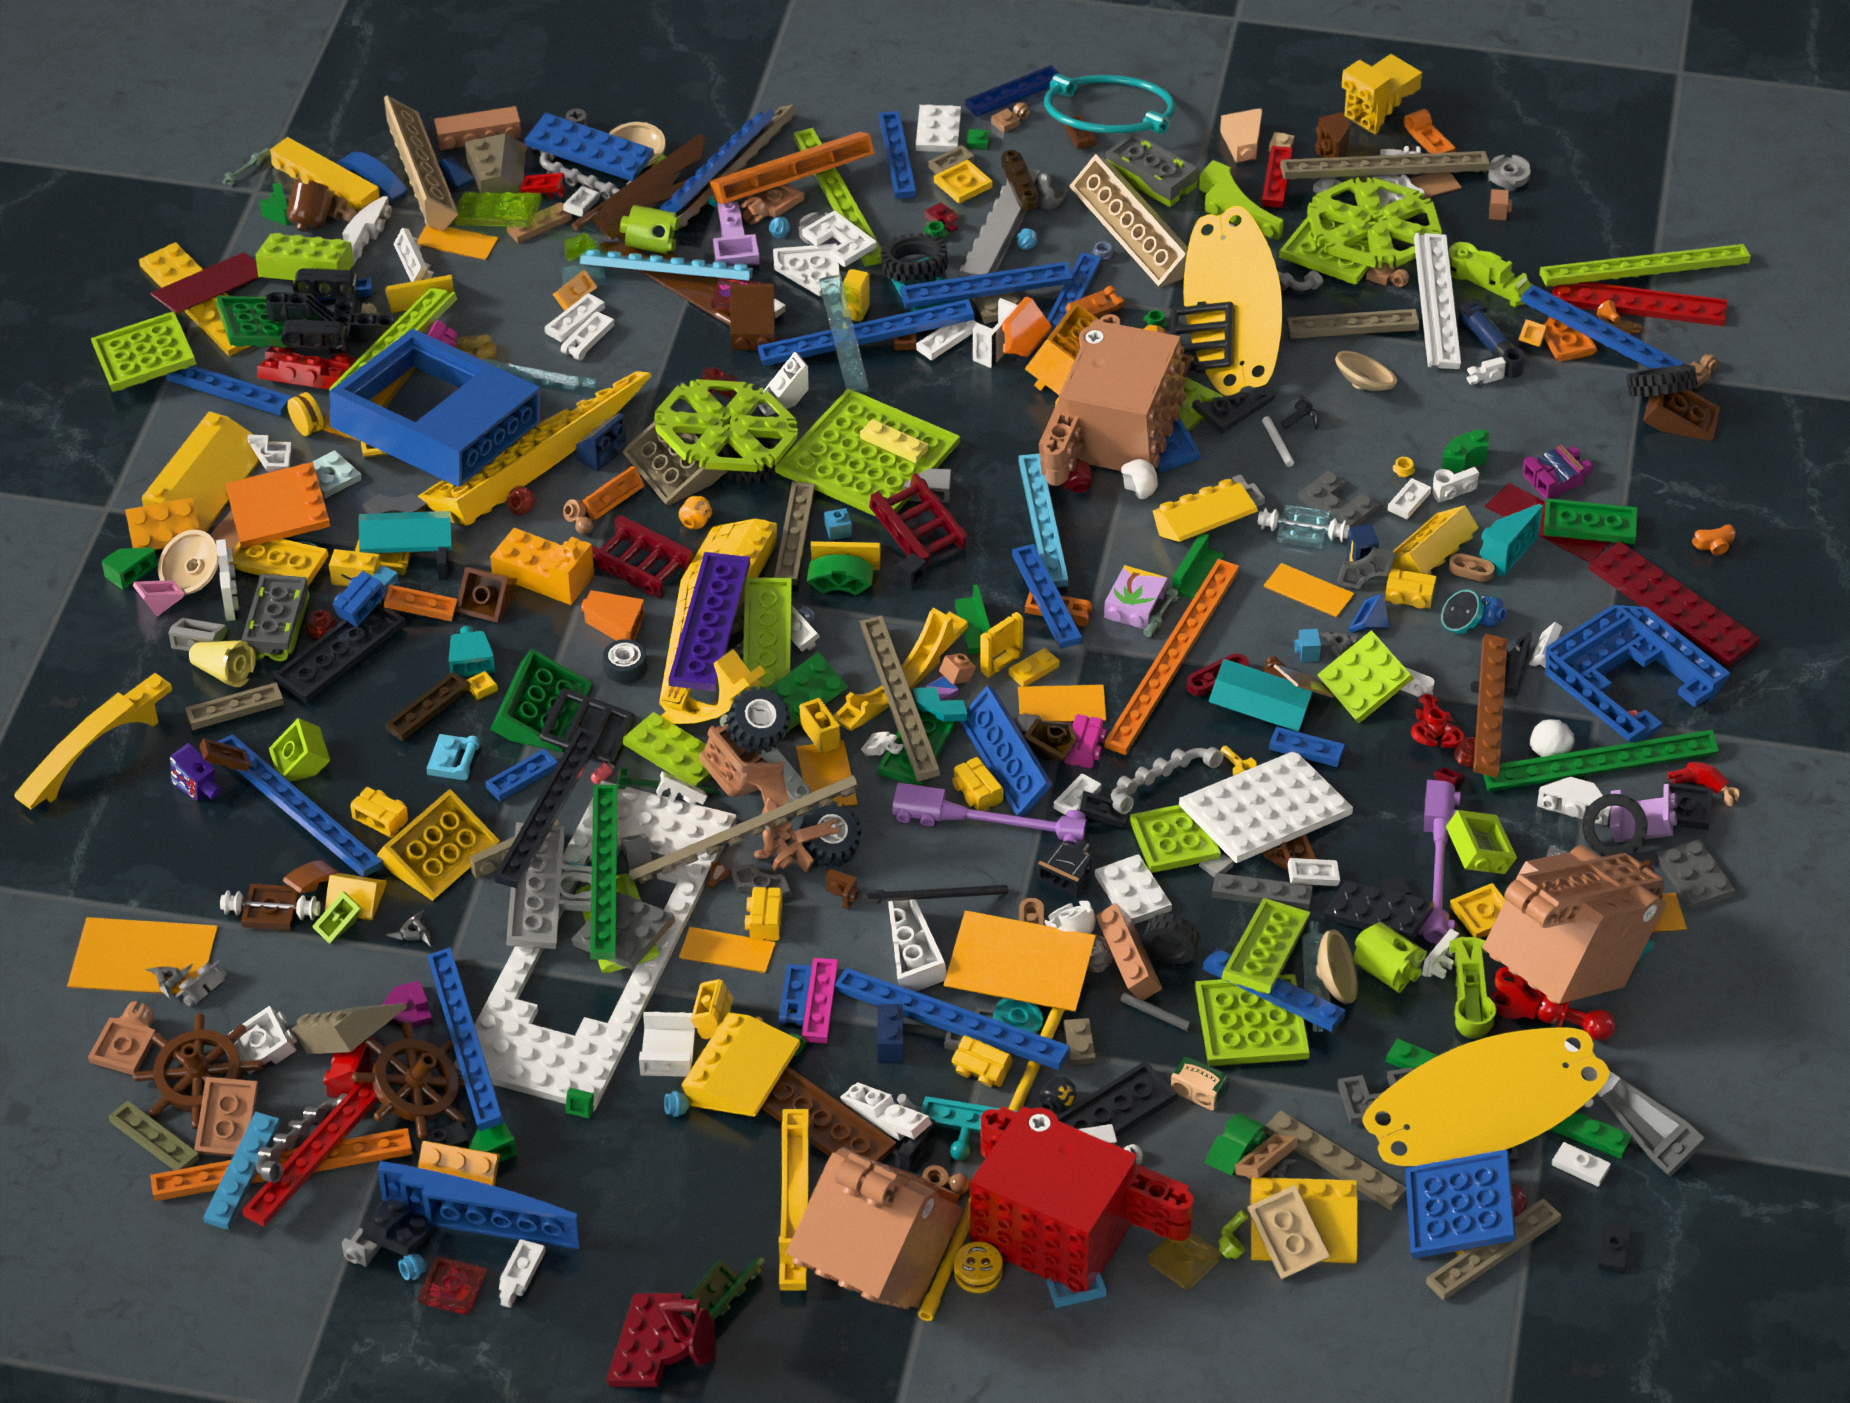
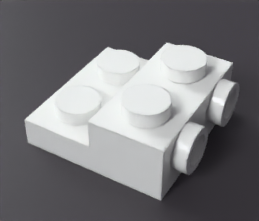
M268 1006L243 1023L247 1027V1031L234 1043L241 1061L261 1060L264 1065L269 1061L277 1064L297 1051L294 1046L297 1039L290 1029L286 1030L285 1025L288 1024V1021L281 1011L277 1013ZM256 1070L247 1071V1072H248L249 1074H251V1073H253V1072L256 1071Z

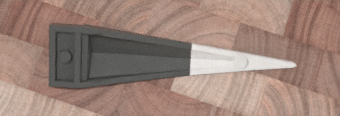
M1565 1041V1047L1567 1050L1571 1052H1576L1579 1050L1567 1041ZM1585 1067L1582 1069L1581 1073L1588 1081H1594L1597 1078V1071L1594 1068ZM1611 1071L1605 1085L1597 1092L1649 1158L1669 1177L1707 1142L1686 1120L1637 1090Z

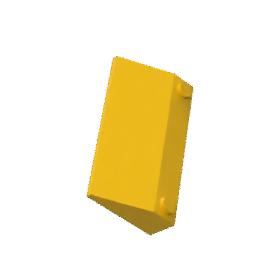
M209 411L142 496L143 506L193 497L199 528L201 531L207 532L230 502L225 483L248 478L261 462L248 442V435L254 434L229 417Z

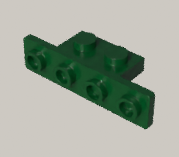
M759 1257L751 1261L738 1276L720 1259L711 1267L686 1298L694 1300L700 1298V1308H706L714 1321L717 1316H723L730 1309L731 1306L728 1303L733 1298H738L746 1290L745 1283L748 1280L752 1281L761 1272L760 1266L765 1260Z

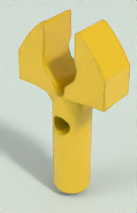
M1223 746L1220 750L1235 765L1233 775L1257 766L1256 761L1252 757L1242 760L1228 746Z

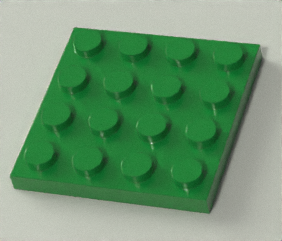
M216 296V306L230 345L236 347H288L281 341L284 321H272L267 318L266 297Z

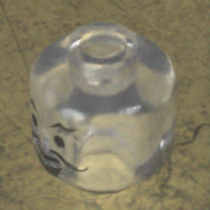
M1096 935L1087 970L1102 972L1113 961V954L1106 938Z

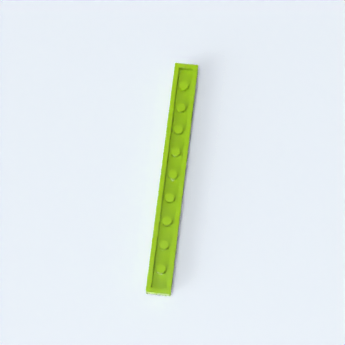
M813 128L793 133L794 141L800 151L822 144ZM834 167L814 174L833 210L877 241L837 169ZM878 241L876 249L861 257L865 267L882 263V249Z
M1744 244L1546 266L1540 267V276L1546 286H1557L1750 263L1751 255Z

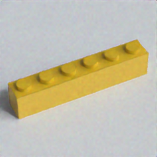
M289 137L270 149L272 166L287 173L292 178L301 179V182L308 184L309 180L328 186L329 192L334 190L335 195L348 201L346 207L348 206L358 211V213L380 198L379 187Z

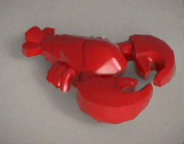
M1429 694L1420 695L1418 701L1423 703L1424 706L1423 710L1416 709V717L1421 721L1412 726V737L1423 745L1435 747L1438 745L1436 738L1445 733L1441 738L1442 747H1459L1465 736L1462 730L1450 724L1454 720L1450 713L1438 708L1436 704L1439 699Z

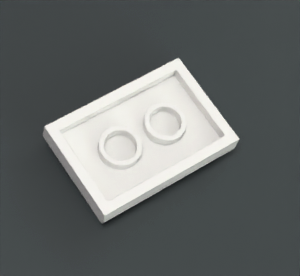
M920 105L916 151L948 152L958 147L961 106Z
M1139 854L1095 869V877L1112 904L1117 903L1130 916L1133 924L1153 918L1157 914L1161 915V913L1171 911L1172 904Z

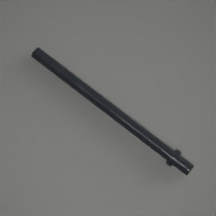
M990 885L886 892L883 889H878L875 892L864 893L863 901L865 903L876 902L877 904H884L886 901L1004 895L1008 893V886Z

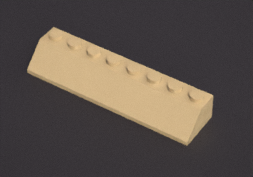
M386 95L384 100L387 122L391 129L390 132L394 137L395 145L399 150L400 158L404 163L405 171L409 176L410 184L414 189L415 197L425 218V223L432 229L436 228L444 231L458 216V212L420 115L416 110Z
M1095 154L1069 187L1159 287L1183 279L1188 247L1113 164Z

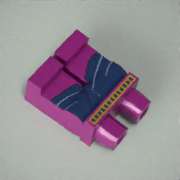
M1561 444L1556 447V450H1549L1538 458L1534 459L1532 456L1525 458L1522 475L1533 487L1536 486V490L1545 499H1552L1576 486L1583 485L1584 477L1592 473V464L1588 459L1578 462L1580 460L1579 450L1575 446L1566 449Z

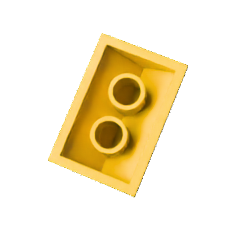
M452 275L387 286L385 292L391 313L408 310L430 287L447 290L451 294L454 292Z
M811 542V561L822 555H849L861 557L874 565V570H880L881 543Z

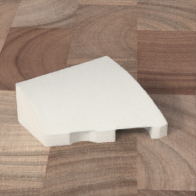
M248 435L249 444L268 472L290 468L291 442H269L268 435Z

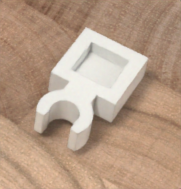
M1502 357L1484 361L1479 368L1476 366L1468 368L1467 371L1471 376H1468L1466 379L1470 385L1477 384L1480 381L1485 384L1504 379L1506 362Z

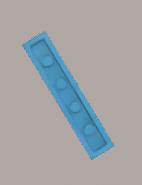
M258 1112L254 1113L203 1216L204 1223L229 1230L257 1173L256 1163L258 1161L259 1149L270 1146L280 1126L279 1118Z

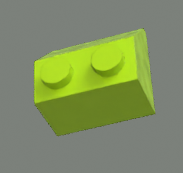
M299 718L269 748L275 770L289 782L316 776L330 761L320 727Z

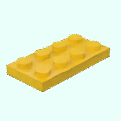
M278 539L241 549L239 541L232 551L233 562H229V565L234 564L235 570L260 576L261 574L306 577L309 586L329 555L327 549L285 539Z

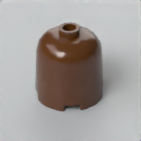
M294 179L286 213L288 220L296 225L297 230L302 232L321 228L325 223L334 196V190L329 192L328 186L309 180L308 184L301 183V179Z

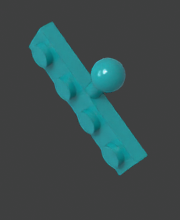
M925 1096L920 1113L936 1120V1126L961 1130L958 1140L953 1142L950 1147V1154L955 1160L962 1161L970 1155L968 1141L971 1132L981 1133V1115L983 1112L989 1109L999 1110L1000 1108Z

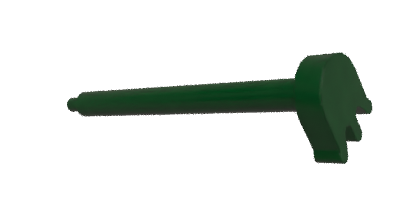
M621 767L617 777L618 789L622 790L626 789V785L657 789L661 782L627 777V767ZM695 786L705 791L707 796L720 795V791L714 790V788Z

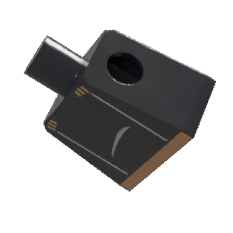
M1083 840L1078 841L1075 846L1065 841L1060 842L1037 863V879L1074 897H1078L1091 872L1092 855L1089 853L1090 845Z

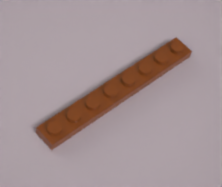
M1485 634L1482 639L1473 772L1497 777L1500 767L1507 639Z

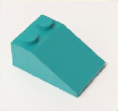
M1537 504L1496 520L1490 528L1487 527L1481 537L1483 546L1479 555L1481 559L1493 563L1495 574L1505 577L1538 539L1543 505Z

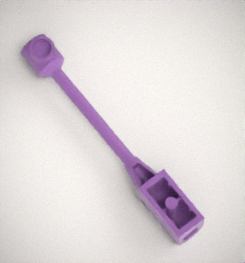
M1427 780L1424 813V832H1433V839L1436 845L1433 886L1435 908L1418 932V934L1424 935V938L1431 943H1439L1450 928L1454 930V920H1449V914L1442 910L1445 846L1449 838L1446 825L1457 811L1454 810V807H1459L1460 792H1455L1454 785L1450 782Z
M904 783L897 784L893 802V815H897V820L903 823L910 822L911 818H918L922 825L933 826L935 821L965 820L967 818L1054 831L1059 840H1063V842L1065 841L1073 846L1080 840L1084 841L1086 835L1087 819H1085V814L1078 810L1067 811L1066 816H1062L1058 822L978 811L947 801L945 789Z

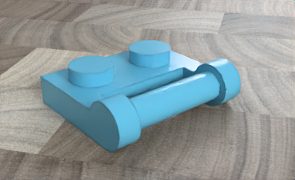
M439 734L426 768L427 775L466 780L470 774L469 767L474 753L481 744L480 739L476 736L463 738ZM461 749H465L461 764L455 767Z

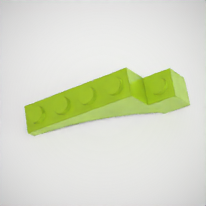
M1212 160L1200 173L1199 190L1207 193L1205 211L1218 216L1224 214L1231 207L1241 206L1253 217L1263 235L1278 241L1283 233V220L1261 209L1241 192L1231 176V167ZM1234 215L1229 221L1239 225L1242 218L1239 215Z

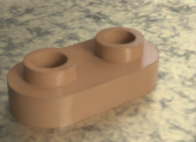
M1461 553L1454 554L1449 559V571L1456 576L1479 582H1487L1493 578L1494 565L1488 560Z
M1036 898L1024 899L1019 905V921L1044 925L1043 903Z

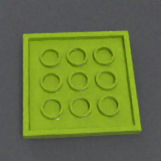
M1308 217L1279 251V258L1355 285L1370 268V266L1329 255V252L1324 251L1325 245L1318 247L1314 241ZM1319 217L1321 226L1325 230H1332L1343 225V223ZM1367 237L1346 246L1362 252H1371Z
M173 311L91 338L112 392L124 390L129 386L145 383L150 379L166 376L171 372L187 369L196 364L195 357Z
M1295 974L1279 975L1278 978L1297 986ZM1224 979L1196 981L1195 989L1208 1066L1309 1059V1047L1302 1017Z

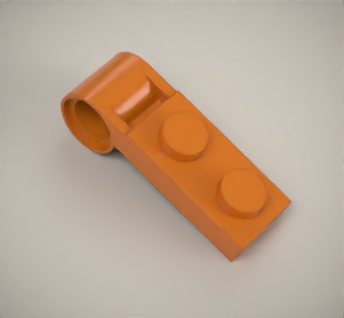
M1421 109L1404 117L1406 129L1429 153L1455 152L1456 148L1432 125L1430 113L1426 109Z

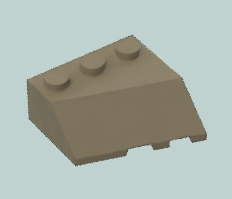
M506 133L465 142L467 163L482 200L520 192L519 189L525 176L526 144Z

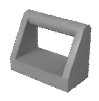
M181 618L171 626L168 632L171 648L190 651L192 646L198 642L223 641L227 632V625Z

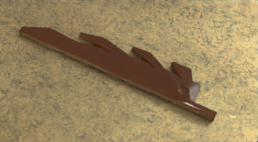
M702 134L695 136L572 224V228L577 231L592 220L610 240L617 237L625 242L626 234L620 233L622 217H629L633 205L653 208L657 203L671 200L672 195L680 188H683L684 183L688 180L686 179L673 185L680 172L701 159L705 138Z
M604 241L599 245L600 249L607 253L610 251L620 252L621 256H629L631 253L641 254L642 258H649L635 248L626 247L625 243ZM655 252L657 256H662L663 260H671L674 257L679 258L678 255L670 252L668 255ZM635 269L731 326L729 297H723L718 292L721 288L718 286L717 277L704 276L703 278L699 275ZM730 280V284H739L734 280Z

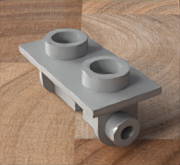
M217 960L213 965L207 962L197 971L200 975L193 980L189 977L179 986L181 991L176 997L183 994L185 997L183 1000L186 1005H196L208 994L203 985L211 992L225 980V971L221 968L217 969L215 966L220 961Z

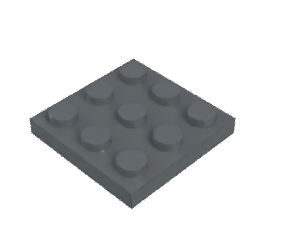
M616 891L615 960L609 961L633 970L676 921L674 914ZM591 918L571 939L573 946L589 953Z

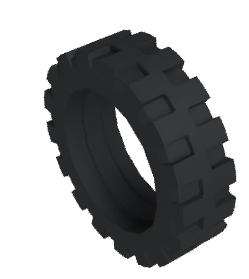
M1616 793L1603 795L1593 801L1587 808L1582 821V831L1587 844L1592 850L1604 857L1621 853L1631 855L1643 844L1648 830L1646 814L1638 802L1626 795ZM1608 806L1624 807L1631 812L1635 819L1636 828L1634 835L1629 842L1622 846L1613 847L1606 845L1599 840L1595 833L1594 823L1596 816Z

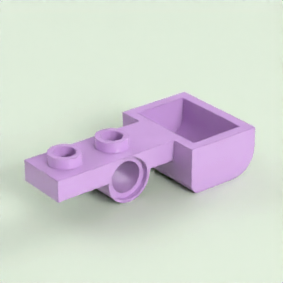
M739 202L717 203L722 238H713L715 262H725L726 266H734V264L759 265L755 234L744 235Z

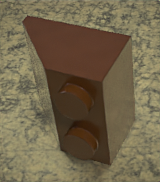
M465 567L455 612L499 623L512 601L517 578L475 567Z

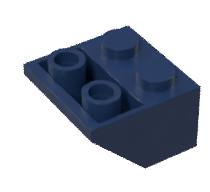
M622 413L604 420L576 444L577 461L598 472L602 467L608 465L614 457L624 451L626 448L624 415Z

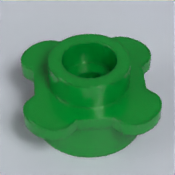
M931 221L923 229L924 233L932 234V238L937 236L941 239L948 236V231L944 230V224L940 221Z
M1151 310L1144 316L1147 326L1156 325L1162 328L1168 326V322L1165 321V315L1160 310Z

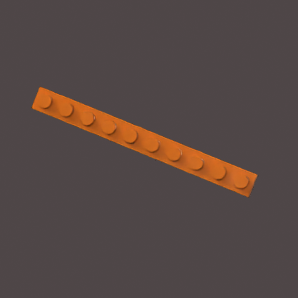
M408 1128L344 1139L315 1172L411 1155L412 1148ZM298 1148L284 1150L280 1154L278 1162L283 1166ZM231 1160L150 1175L154 1201L217 1190ZM258 1172L251 1184L264 1182Z

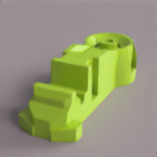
M1458 242L1450 246L1448 255L1452 278L1459 280L1467 279L1510 300L1511 306L1517 307L1525 304L1521 302L1522 295L1533 284L1528 281L1527 274L1522 273L1517 278L1514 277L1515 274L1511 272L1512 262H1505L1501 260L1500 256L1492 252L1479 251L1474 245L1467 242ZM1451 266L1457 269V272L1451 270ZM1490 279L1495 281V285L1490 283Z
M1459 937L1449 942V953H1455L1454 965L1457 966L1455 1025L1458 1031L1468 1038H1482L1493 1027L1496 1014L1495 1004L1487 997L1482 957V953L1487 952L1483 949L1485 940L1477 937Z

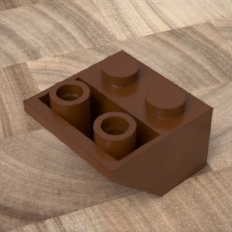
M1340 112L1319 117V124L1316 127L1317 143H1315L1317 155H1320L1321 158L1348 157L1350 123L1344 114Z

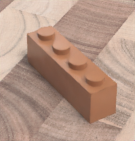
M516 106L434 119L436 138L440 151L465 147V142L504 133L515 139L522 138Z
M1117 903L1095 915L1127 988L1141 1000H1145L1161 990L1162 986L1130 916Z

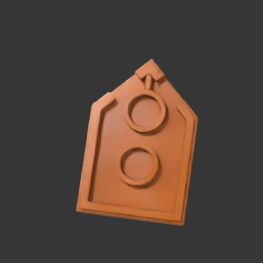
M1025 297L1003 321L1002 331L1005 332L1003 353H1013L1029 357L1052 331L1051 324L1033 299Z
M1551 317L1543 324L1547 326L1544 339L1559 362L1590 356L1597 351V347L1590 337L1568 327L1566 324Z

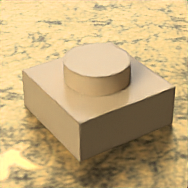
M1274 132L1269 144V151H1271L1272 145L1292 147L1295 136Z

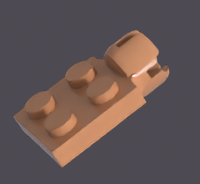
M783 184L746 196L745 201L740 205L743 208L741 216L750 225L759 223L766 216L778 217L804 200V193L788 184Z
M134 1001L126 1007L121 1017H110L88 1056L89 1062L130 1075L138 1072L153 1044L152 1035L156 1033L154 1029L150 1028L155 1019L153 1010L142 1003L137 1011L136 1007L139 1002Z

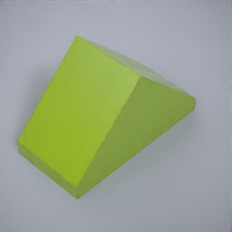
M342 891L312 927L330 944L356 922L362 907L345 891Z

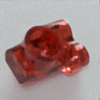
M706 367L701 380L736 382L737 377L729 373L726 375L719 368L711 369ZM708 389L709 393H714L716 391L713 389ZM734 390L717 391L721 395L730 398Z

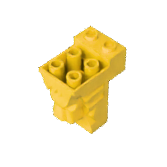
M1392 54L1372 67L1358 60L1343 70L1342 88L1347 90L1344 116L1372 133L1377 134L1384 122L1385 116L1390 115L1392 109L1402 103V98L1414 94L1421 88L1422 72Z

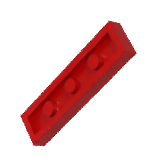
M1271 146L1262 206L1283 208L1288 179H1284L1280 164L1281 160L1291 159L1292 147Z

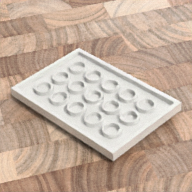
M1294 752L1181 797L1179 801L1181 808L1235 863L1347 817L1353 811V807L1307 761Z

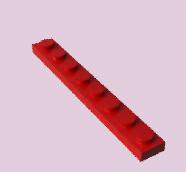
M358 1082L283 1164L281 1179L276 1183L267 1182L244 1207L243 1215L263 1227L271 1221L379 1101L372 1083Z

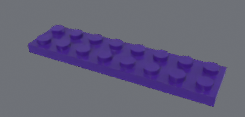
M704 552L668 678L669 686L716 691L718 677L713 663L726 654L750 566V557Z

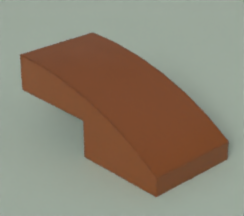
M317 860L293 870L284 877L283 882L299 893L316 891L319 882L329 881V876L337 874L338 871L322 860Z

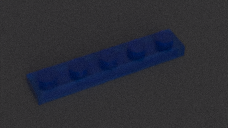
M1050 65L965 99V106L977 117L1049 88L1054 75L1060 73Z

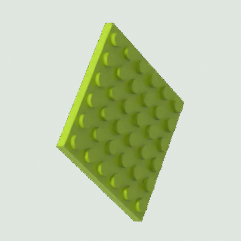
M848 388L775 466V473L796 482L814 483L816 491L876 517L869 508L871 494L879 491L883 497L889 498L904 490V484L911 480L912 474L917 473L919 475L927 469H937L959 445L960 436ZM874 419L927 443L928 451L917 463H914L861 439L860 431ZM911 497L891 507L897 513Z

